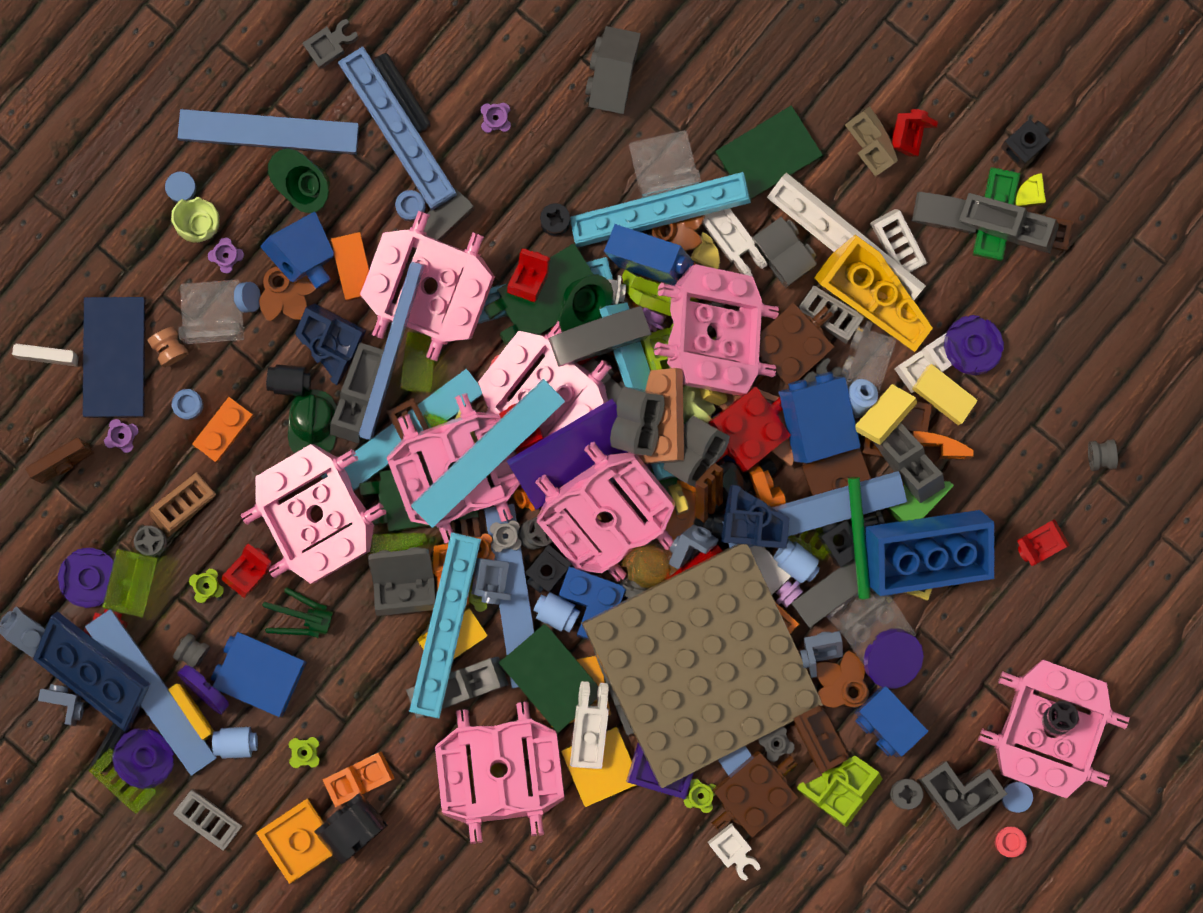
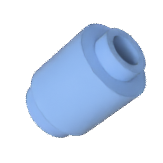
M858 379L848 387L854 418H860L876 403L878 391L873 383L865 379Z
M787 540V549L778 548L773 557L778 562L777 566L799 583H803L805 580L810 582L820 569L817 566L819 559L797 542L792 543Z
M551 592L548 593L547 597L541 594L533 610L538 613L537 620L561 632L565 630L569 633L581 612L574 608L575 604Z
M251 727L221 728L220 731L213 732L212 748L214 756H221L222 759L252 757V752L258 750L257 733H252Z

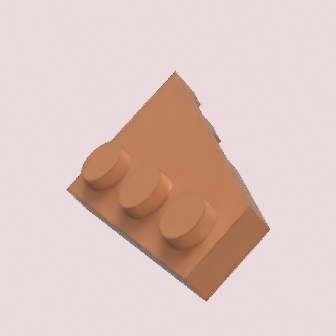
M683 369L650 370L645 390L664 396V412L661 421L657 425L658 442L652 456L637 455L644 464L684 461Z

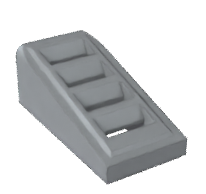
M813 286L799 308L804 314L812 318L824 308L826 303L831 305L827 314L830 311L833 314L836 310L840 311L841 314L834 325L826 321L821 327L846 344L864 319V316L818 287ZM818 296L822 300L814 312H812L808 308ZM847 316L851 321L843 331L839 327Z
M192 789L173 813L181 821L223 851L242 828L241 824L195 789ZM195 801L199 802L200 805L191 817L186 813ZM207 808L210 812L202 823L199 824L196 820ZM215 816H218L220 820L209 832L206 829ZM224 824H229L230 827L221 839L217 838L216 835Z

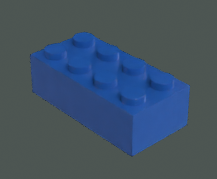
M981 510L866 526V551L870 587L879 596L994 579V521Z

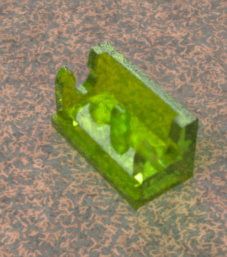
M117 549L102 608L108 610L111 608L116 612L143 618L158 558Z

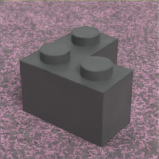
M606 26L603 37L597 36L589 69L595 70L594 77H588L585 91L586 95H590L588 107L624 114L641 33Z
M942 761L918 778L925 791L950 826L955 830L960 829L1007 795L990 769H983L962 784L946 761Z

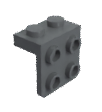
M412 547L402 551L391 552L382 550L368 556L374 585L376 616L433 610L436 600L435 578L428 549Z

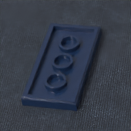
M84 297V418L145 417L146 299L144 297Z
M56 612L51 615L33 660L123 731H126L132 726L150 683L61 613Z

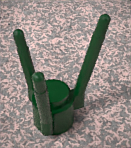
M288 587L284 589L285 593L313 609H308V612L305 613L269 602H263L262 604L264 608L304 619V626L309 627V629L268 627L265 629V632L268 634L308 635L318 638L319 634L327 635L333 612L328 611L326 605L316 603Z

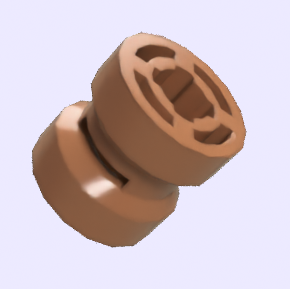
M174 326L165 328L148 339L151 348L159 354L158 361L162 367L170 366L188 355L185 346L178 341L179 335Z

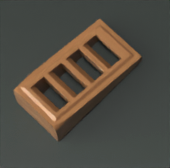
M196 472L151 507L149 515L169 537L216 496V493ZM192 485L203 495L201 499L190 489ZM183 493L193 503L191 507L182 499L181 495ZM174 501L184 511L182 514H179L171 505ZM164 510L174 519L172 522H169L162 514Z

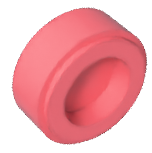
M1004 827L995 836V847L1003 856L1017 857L1026 848V837L1016 827Z

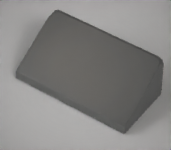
M454 188L457 193L455 197L427 213L430 217L423 232H426L427 236L442 241L475 210V206Z

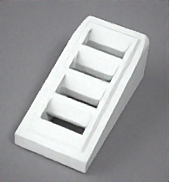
M894 209L870 223L887 255L901 265L899 260L914 253L915 258L901 265L908 272L927 263L900 210ZM896 221L897 226L884 232L883 227ZM899 232L903 233L904 236L891 243L889 242L888 238ZM908 242L910 247L897 254L895 253L894 249Z

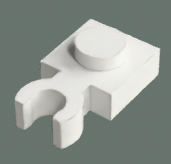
M732 823L708 841L710 847L727 868L736 863V871L741 879L745 881L748 879L743 872L745 865L752 864L757 871L760 869V865L754 857L745 855L751 850V847Z

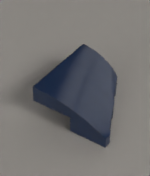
M312 304L305 308L295 335L303 345L309 347L311 356L317 363L321 362L332 376L330 378L331 382L338 385L349 368L366 330L317 304Z
M731 485L726 504L721 541L724 543L787 549L790 518L749 494L741 487Z

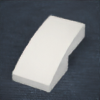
M946 333L895 368V371L911 393L915 392L912 388L927 365L932 364L941 372L953 366L948 360L944 349Z

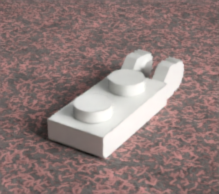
M730 208L705 215L703 226L729 261L734 262L741 274L752 276L750 268L740 258L746 251L750 253L755 264L761 269L767 266V262L755 247L752 237Z
M581 681L578 697L579 705H576L570 766L602 769L609 712L607 708L609 687L608 683H600L597 691V706H588L590 683Z

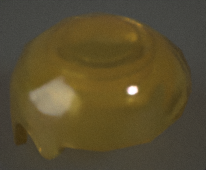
M654 544L632 548L622 561V567H626L628 570V579L643 588H651L667 580L671 572L666 553L662 548Z

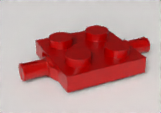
M753 387L747 394L739 397L708 422L730 436L727 448L720 459L728 455L735 460L742 472H744L791 436L778 415L783 410L780 397L770 404L759 389Z

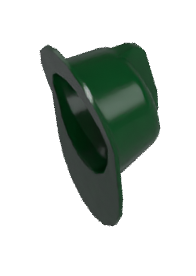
M282 149L272 155L268 163V174L274 187L301 212L313 213L324 207L330 194L329 176L325 170L318 165H314L305 155L294 149Z
M598 274L588 275L572 282L566 288L563 294L564 306L560 314L559 326L561 332L602 318L599 309L611 305L613 301L612 285L607 278Z
M317 389L306 390L304 396H296L291 403L288 422V442L294 454L310 444H315L329 453L334 448L336 436L330 435V426L337 406L333 398L324 391Z

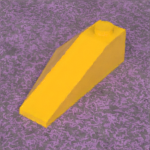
M856 234L831 254L814 277L820 285L914 352L933 329L882 254Z

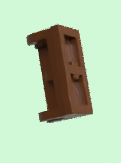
M818 705L793 718V723L819 773H823L850 758L823 706Z

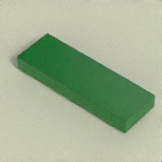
M991 167L984 197L1014 205L1020 173ZM977 230L972 255L1002 261L1007 240Z

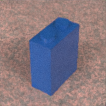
M614 224L604 249L605 254L619 268L673 286L686 270L694 264V261L680 245Z
M833 372L823 373L815 376L816 381L809 383L806 380L791 382L788 384L789 389L779 391L787 431L791 435L789 440L794 462L810 463L860 448L845 377L833 376Z
M237 632L235 637L230 636L224 648V653H227L223 665L217 664L211 680L215 682L213 688L283 718L307 662L240 632Z

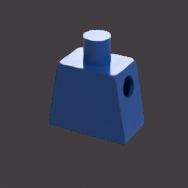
M315 211L270 235L260 246L291 282H296L307 275L315 289H318L331 280L322 266L330 261L334 256V252Z

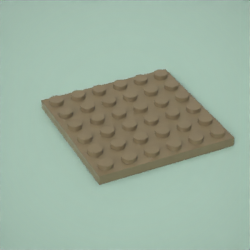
M736 544L581 623L661 788L794 721L793 718L818 705L823 706L807 669L803 668L800 654L748 544Z

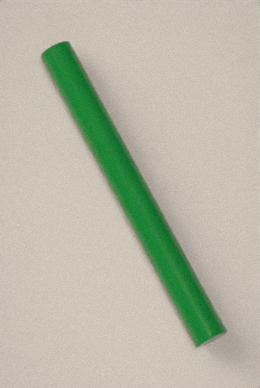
M860 477L848 478L858 598L869 599L871 595Z

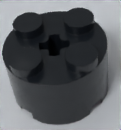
M358 793L346 806L332 814L314 832L342 865L388 825L370 802L361 793Z

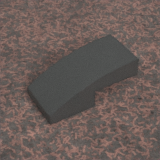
M917 192L912 218L913 222L935 228L946 227L968 234L976 232L975 228L959 221L966 200L933 193Z

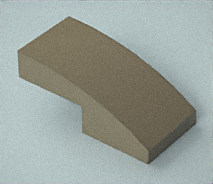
M870 106L845 124L863 148L857 154L875 177L898 161L887 132Z

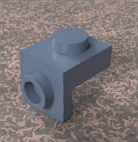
M693 524L681 536H677L672 543L670 552L673 554L668 564L679 570L691 560L695 549L706 554L716 546L718 538L711 535V532L706 528Z
M477 558L471 594L482 596L481 602L500 605V599L511 601L512 594L504 593L509 562Z
M16 606L12 612L9 611L2 617L0 621V634L7 641L33 658L46 628L27 616Z
M840 631L832 633L821 632L816 636L804 638L805 650H800L803 668H809L811 678L817 677L816 662L843 657Z
M50 684L49 690L40 689L38 701L68 706L65 718L66 725L76 726L77 720L81 721L84 713V703L81 702L79 695L67 693L68 687Z

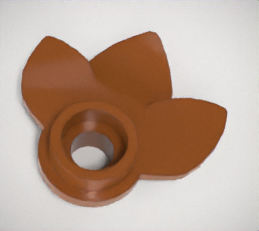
M705 215L652 228L653 237L680 245L685 251L693 250L702 244V239L696 230L703 224ZM670 227V234L666 237L665 230Z
M278 267L269 269L263 279L265 290L259 299L262 314L269 322L273 321L281 312L292 319L301 320L307 307L304 296L316 290L307 275L296 282H291ZM282 277L284 284L281 287H275L273 284L275 278Z
M847 651L840 665L830 662L817 663V678L823 686L817 693L824 706L836 708L844 704L847 707L856 708L867 701L869 689L863 681L865 667L859 657L853 652ZM849 688H855L858 691L857 698H851L848 695Z

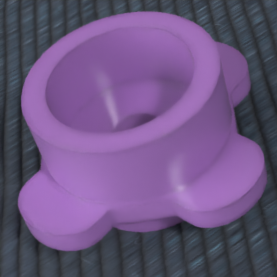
M484 104L481 107L480 111L484 118L481 127L484 132L490 133L492 130L507 132L510 129L511 123L508 121L510 107L508 104ZM497 115L499 117L498 120H493V116Z
M222 238L219 244L208 253L209 261L218 264L221 272L226 274L232 271V267L237 261H242L244 258L243 251L236 249L229 238ZM228 253V258H224L223 254Z
M644 307L643 312L649 329L656 332L657 328L663 330L666 326L663 324L666 316Z
M118 419L112 420L109 424L108 436L104 439L105 445L108 448H120L124 453L131 452L134 448L132 444L134 436L139 432L138 427L134 424L126 425ZM120 433L124 434L123 439L119 438Z

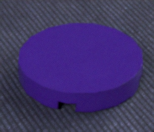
M976 315L965 316L957 320L949 327L944 339V349L948 360L956 369L970 375H980L990 371L999 363L1004 350L1001 332L995 324L988 319L985 321Z
M83 548L74 551L63 561L58 573L59 589L72 604L84 608L100 607L110 601L117 592L120 581L119 570L113 558L104 551L94 548Z
M892 628L883 631L875 637L877 639L873 641L872 645L869 643L865 650L863 660L865 672L877 685L896 689L907 685L916 677L922 667L923 650L916 637L903 629Z
M185 665L177 672L181 680L214 711L219 714H223L226 711L229 702L216 688H213L206 682L205 677L189 665Z
M133 729L124 734L116 744L112 760L115 771L123 781L133 787L146 789L154 788L165 781L173 770L174 753L165 738L158 732L150 729L147 731Z

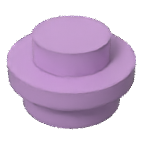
M788 580L776 592L779 596L776 603L778 605L782 603L787 608L803 593V590L799 587L800 583L796 581L792 584Z

